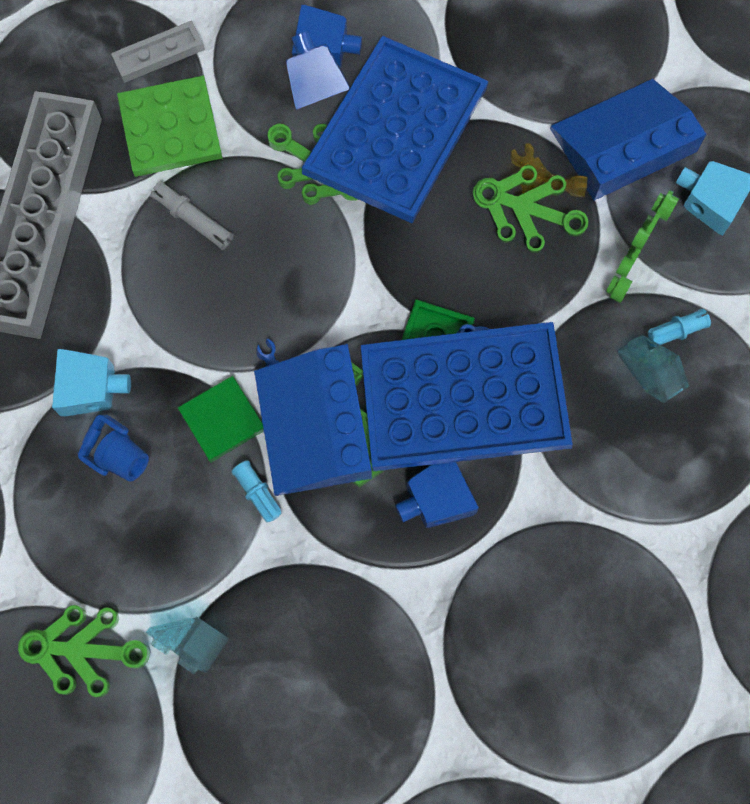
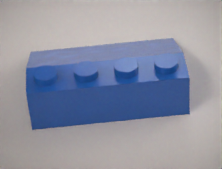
M654 79L646 81L550 127V130L594 201L696 153L707 135L692 111Z
M348 344L314 350L254 371L275 496L372 479L371 464Z

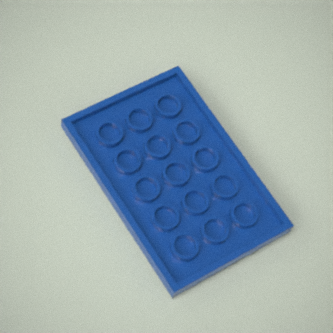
M382 36L302 166V174L407 222L413 223L483 97L489 81Z
M553 322L361 345L373 471L572 448L573 443Z

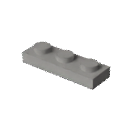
M191 20L115 51L111 55L123 82L126 83L201 52L205 48Z

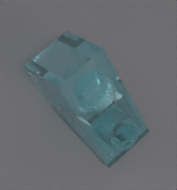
M644 335L630 340L627 345L617 350L619 357L642 388L661 402L668 401L689 387L680 356Z
M198 617L152 626L146 631V634L154 638L150 643L153 647L165 655L170 650L181 657L178 664L193 674L198 669L207 673L229 640L228 637Z

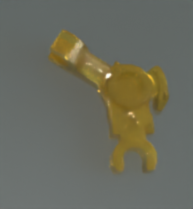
M530 143L525 144L527 156H519L515 149L511 151V161L514 165L521 168L531 165L537 171V179L532 185L520 184V191L523 194L547 183L552 176H555V174H551L546 170L539 157L534 159V148ZM527 170L522 173V177L525 180H531L534 174ZM574 176L570 179H565V192L574 197H585L588 177ZM558 180L551 183L553 190H560L563 187L562 183Z

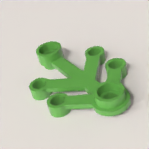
M276 124L269 129L268 141L272 149L276 151L286 150L304 163L306 162L311 151L292 140L291 130L288 126ZM318 124L314 127L313 138L316 143L320 139L317 134L324 132L327 127L326 124ZM279 138L285 139V141L281 143L275 142ZM283 168L278 172L277 176L279 185L284 189L294 187L296 182L313 180L302 174V168L293 170ZM286 175L292 177L290 181L282 180V178ZM307 184L302 189L303 200L309 205L316 204L320 198L341 195L349 201L358 200L327 185ZM309 191L316 192V195L314 197H308L306 196V193Z
M531 165L523 166L518 173L499 182L493 178L480 180L473 190L474 200L481 208L489 209L498 228L497 236L504 243H509L515 238L516 230L512 224L507 222L501 205L513 209L527 238L526 247L532 253L540 252L544 248L545 240L542 235L538 234L530 215L563 226L564 231L574 237L582 235L588 227V217L580 210H573L565 214L534 203L551 194L555 196L561 195L566 188V180L562 176H552L547 183L520 196H514L505 192L520 184L528 186L536 181L537 171ZM529 170L534 174V177L531 180H525L522 177V173ZM558 180L562 183L563 187L560 190H553L551 183ZM486 189H491L494 192V196L491 199H485L482 194ZM573 219H577L581 223V227L577 230L569 226V222ZM503 228H510L512 230L511 237H502L501 230ZM532 238L540 239L541 246L539 248H532L529 242Z
M669 190L667 195L659 194L651 209L656 215L654 217L648 215L642 228L639 229L627 255L619 265L616 273L621 275V278L614 276L606 290L607 293L611 294L610 298L619 303L622 302L633 282L626 277L659 218L667 222L679 201V198L673 196V191Z
M77 605L67 607L63 616L46 630H30L21 637L18 644L20 657L27 663H39L53 681L54 690L64 695L70 694L75 690L76 679L70 674L63 673L52 655L65 656L87 684V691L93 697L105 696L109 692L110 684L106 678L98 676L85 658L120 660L125 666L138 669L143 667L150 657L147 645L137 640L129 641L123 647L87 644L104 629H112L118 624L119 615L111 608L101 609L97 614V618L68 642L54 640L70 626H80L84 623L86 612ZM73 610H78L80 617L77 621L72 622L70 620V613ZM111 612L113 621L105 625L103 623V616ZM35 641H40L42 644V648L38 653H33L32 644ZM135 649L142 651V657L138 661H133L131 658V653ZM67 677L70 681V686L67 690L63 691L60 688V681ZM101 680L104 688L100 693H95L93 685L96 681Z

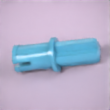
M699 309L683 317L674 316L670 322L651 328L647 333L651 344L659 346L675 339L684 340L688 334L709 328L711 325L710 316L707 314L702 317L707 312L705 309Z
M249 460L238 464L232 470V474L247 493L245 498L253 502L265 522L268 523L277 519L282 514V511L267 490L268 484L266 482L262 483L250 465Z

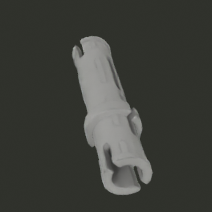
M163 181L158 182L153 189L157 193L151 191V198L169 209L170 215L174 218H181L221 250H224L231 243L227 239L232 240L233 233L227 231L192 205L187 196H180Z

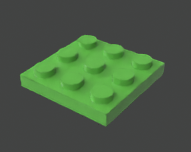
M204 75L117 93L132 171L135 177L223 159Z

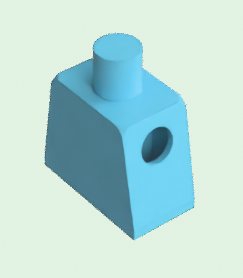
M710 161L702 175L685 167L676 184L691 191L684 204L685 209L723 236L750 191V174Z
M58 349L52 408L60 416L109 410L112 407L113 393H130V375L115 374V367L109 358Z

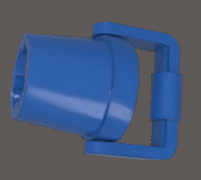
M109 415L96 416L78 452L79 459L99 474L106 476L110 471L130 482L136 480L144 472L149 462L148 454L127 435L129 429ZM106 423L115 430L101 440L96 448L93 459L89 454Z

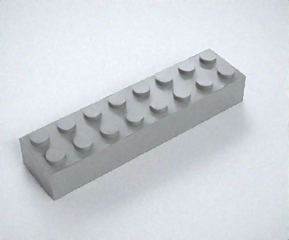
M39 91L34 92L0 206V332L41 339L102 121L95 102L92 100Z

